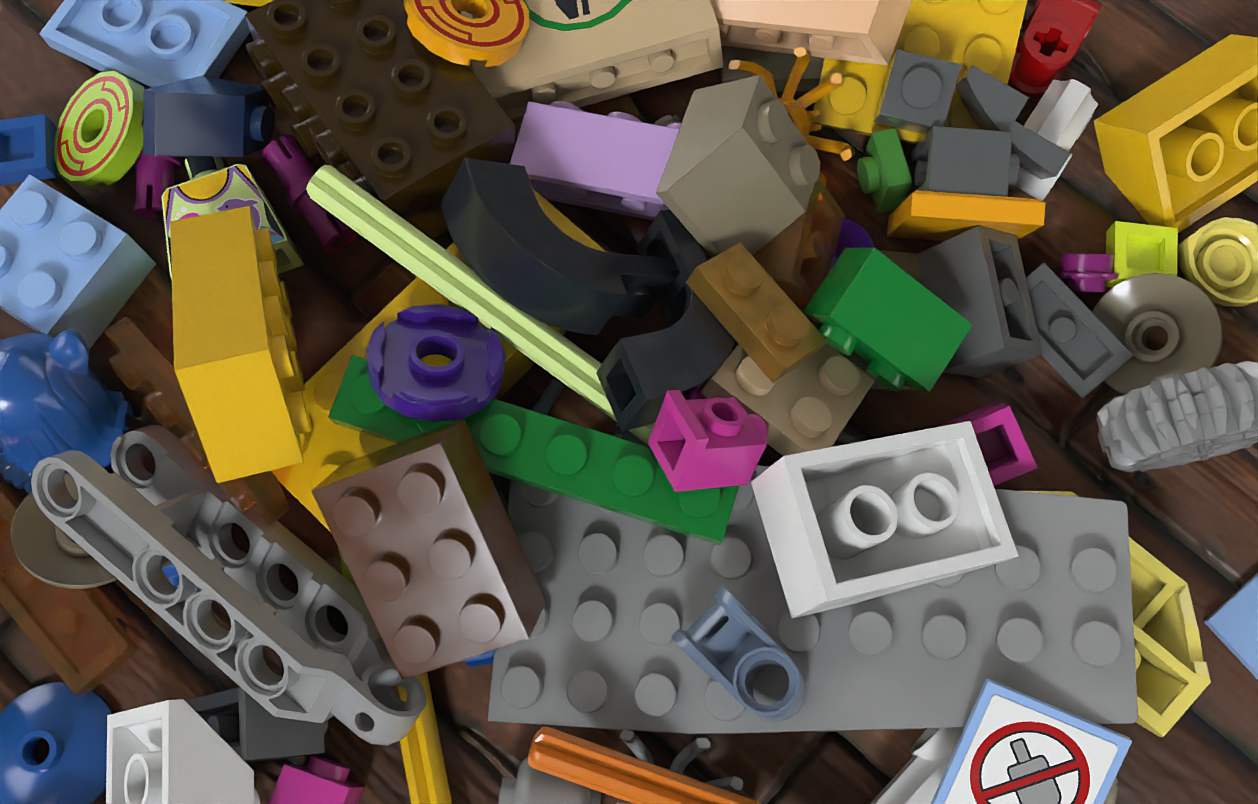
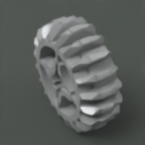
M1244 361L1235 365L1227 362L1217 367H1202L1185 374L1177 373L1171 378L1152 381L1150 385L1129 390L1126 395L1113 398L1109 404H1105L1100 409L1096 418L1099 427L1097 435L1103 453H1107L1111 467L1126 472L1138 470L1144 472L1151 469H1162L1207 460L1211 457L1229 454L1232 451L1248 448L1258 443V362Z

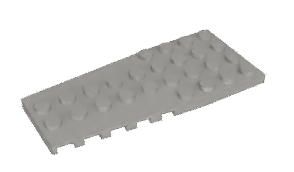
M757 465L748 485H739L721 545L514 480L510 482L507 516L546 603L529 639L499 648L494 654L488 721L678 734L962 728L967 723L986 678L1096 724L1135 723L1138 719L1127 505L1123 501L995 489L1018 557L859 603L792 619L751 481L770 466ZM720 585L767 630L765 633L790 656L804 675L807 686L805 703L800 711L790 719L772 722L763 720L750 712L719 681L716 683L672 639L671 636L678 629L687 631L716 601L714 592ZM773 666L765 668L758 673L754 679L753 693L759 704H776L785 697L790 683L787 671Z

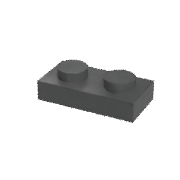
M1044 262L1026 277L1043 353L1042 356L1081 398L1086 396L1134 356Z

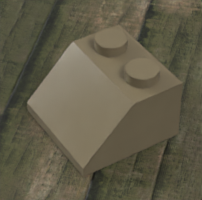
M756 75L693 91L656 194L711 258L740 242L753 256L806 212L814 183L819 178L821 161L816 150L807 143L789 117L784 104L777 100L761 75Z

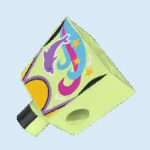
M188 156L185 159V166L190 181L167 188L161 196L171 279L170 221L250 206L256 229L268 227L270 230L278 262L276 266L277 273L279 274L304 265L295 245L246 164H235L225 168L221 156Z

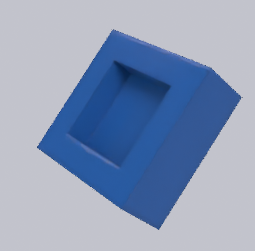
M46 114L0 120V186L23 183L29 175L38 180L57 178V165L54 160L56 125Z

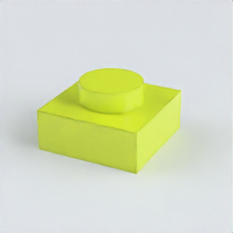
M1115 221L1106 231V254L1114 255L1113 273H1119V277L1116 280L1106 279L1105 287L1113 288L1127 279L1143 274L1161 273L1177 276L1178 228Z

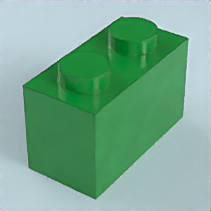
M845 248L803 311L804 315L820 326L818 331L827 340L826 344L848 356L854 351L870 363L865 370L866 373L881 385L895 392H900L903 386L930 392L973 326V324L876 248Z

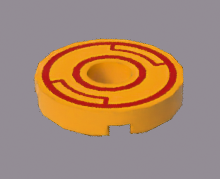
M404 0V10L408 14L407 25L412 35L432 53L456 64L469 66L471 59L478 61L487 60L485 67L499 66L516 57L524 44L530 27L529 10L523 0ZM457 11L468 12L474 15L476 19L465 17Z

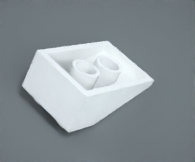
M971 421L783 456L751 481L792 619L859 603L1018 557Z

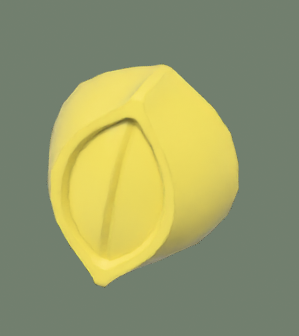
M1223 217L1211 221L1178 245L1177 264L1185 279L1200 288L1213 303L1222 306L1240 307L1258 302V225L1240 218Z

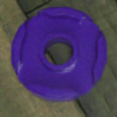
M440 304L413 306L397 313V320L390 322L385 328L383 321L373 331L366 349V364L370 387L381 401L406 417L431 422L462 419L484 409L499 393L505 369L506 355L501 337L491 327L489 333L485 327L478 324V317L465 309ZM437 354L445 356L453 362L445 366L436 367L427 365L420 359L428 355Z

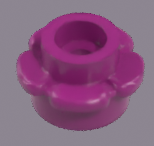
M1061 254L1060 272H1054L1059 279H1066V286L1071 291L1105 292L1106 279L1116 280L1119 277V273H1113V254Z

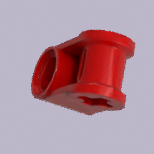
M1037 0L1023 28L1025 32L1016 48L1008 85L1029 97V99L1042 98L1052 81L1060 80L1066 65H1068L1079 50L1101 9L1102 3L1096 0Z

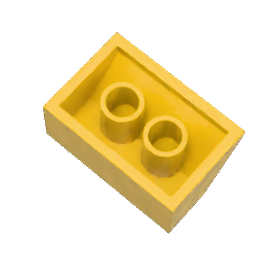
M1235 34L1227 36L1094 120L1106 175L1149 225L1178 228L1179 233L1258 181V37Z

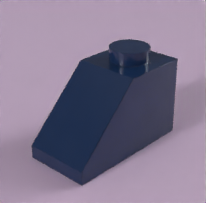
M198 76L144 90L143 154L152 156L243 157L265 148L267 142L272 137L275 127L274 109L269 106L266 90L262 89L261 86Z

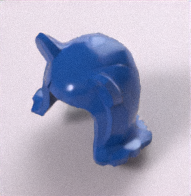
M68 329L59 333L56 337L45 333H25L3 340L0 339V475L4 477L6 482L13 483L15 488H25L28 494L32 491L31 478L37 463L40 460L69 450L81 451L108 471L112 467L110 454L113 443L118 436L124 435L130 429V419L134 414L132 403L124 400L122 392L105 390L104 385L95 377L88 367L90 349L85 339L77 331Z

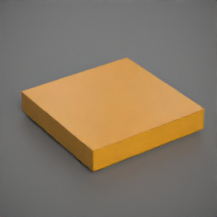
M915 190L889 215L887 237L946 241L979 225L1016 235L1018 240L1044 226L1046 202H1041L1042 199Z

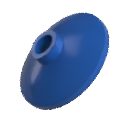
M64 682L37 686L14 699L0 714V804H94L106 791L107 715L115 713L110 704L90 688ZM44 738L49 743L50 752L47 759L39 764L36 762L35 750L38 742Z

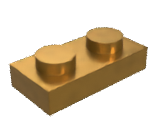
M741 242L697 266L686 281L688 286L772 383L814 356L827 342L824 336Z

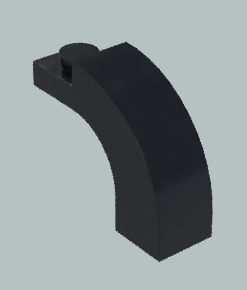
M464 158L440 203L451 237L473 271L493 291L519 310L542 322L567 331L598 335L611 316H620L626 319L643 318L674 279L666 258L603 252L585 246L566 235L546 216L540 207L525 166Z
M670 209L659 211L636 247L641 256L666 258L674 279L659 297L665 312L666 328L657 332L621 338L596 372L621 432L655 423L667 391L680 390L685 400H691L722 366L736 342L686 283L694 269L706 262L707 259L703 253L702 246Z

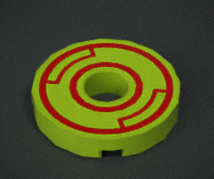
M116 71L100 72L83 83L70 98L62 113L54 138V160L61 175L87 189H98L96 188L98 183L101 182L109 186L120 180L128 172L143 149V125H141L144 111L145 89L143 86Z

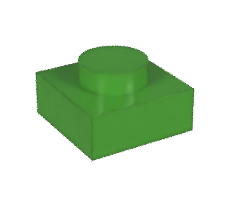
M896 128L873 132L863 158H859L857 163L860 187L864 194L871 193L877 214L895 210L904 201L912 184Z

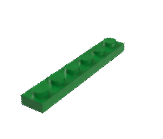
M355 355L351 356L328 416L334 424L394 443L405 441L461 420L431 422L406 417L388 407L370 387L366 359ZM492 399L484 409L464 417L489 473L713 544L721 545L739 485L675 492L650 447L496 399Z

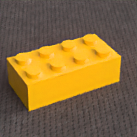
M250 206L170 221L174 371L216 482L221 483L304 463L299 434L311 432L312 429L302 393L305 390L296 354L299 353L291 321V318H293L285 283L284 281L280 282L276 269L278 262L269 228L256 229Z

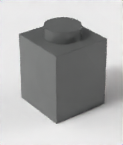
M897 49L889 62L873 122L926 135L933 126L944 127L961 64Z

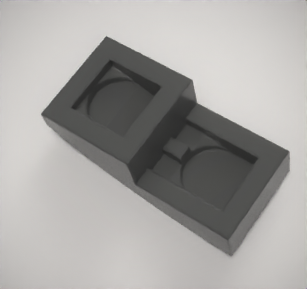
M974 65L963 72L957 80L955 87L963 104L977 125L982 130L1012 132L1011 153L1018 154L1020 167L1040 180L1057 176L1071 153L1015 121L1029 97Z

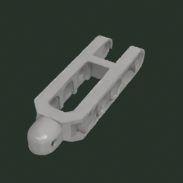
M149 425L118 436L112 445L110 454L111 465L114 471L111 474L90 456L75 450L47 457L37 463L31 478L32 492L38 507L46 517L274 717L324 723L334 715L358 737L371 744L388 746L406 737L426 706L427 695L423 685L415 676L401 679L359 589L232 482L217 483L210 464L171 431L159 425ZM141 445L146 446L155 459L156 468L154 474L148 472L143 466L140 459ZM65 471L69 472L74 478L78 488V501L69 494L65 485ZM233 523L241 526L247 533L250 543L248 553L241 551L235 545L231 534ZM172 563L174 564L179 575L178 587L168 581L162 568ZM280 564L286 565L295 573L298 580L297 594L288 591L281 583L278 572ZM212 600L222 604L227 610L231 620L230 631L223 629L216 622L211 609ZM328 605L336 607L345 616L348 623L347 635L338 633L330 625L326 611ZM264 645L275 650L280 656L284 666L283 676L275 674L266 665L262 651ZM395 685L405 688L407 701H402L396 696Z

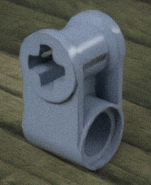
M720 585L714 592L716 601L687 631L678 629L671 636L672 639L716 683L719 681L750 712L763 720L772 722L790 719L800 711L805 703L807 686L804 675L790 656L765 633L767 631L765 627ZM773 666L786 670L790 683L785 697L776 704H759L753 693V683L758 673L765 668Z

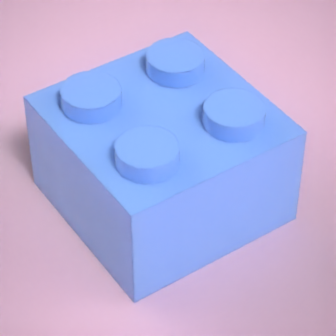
M29 175L0 209V309L38 333H45L56 337L59 333L68 329L77 331L85 339L90 349L156 263L127 233L32 175Z

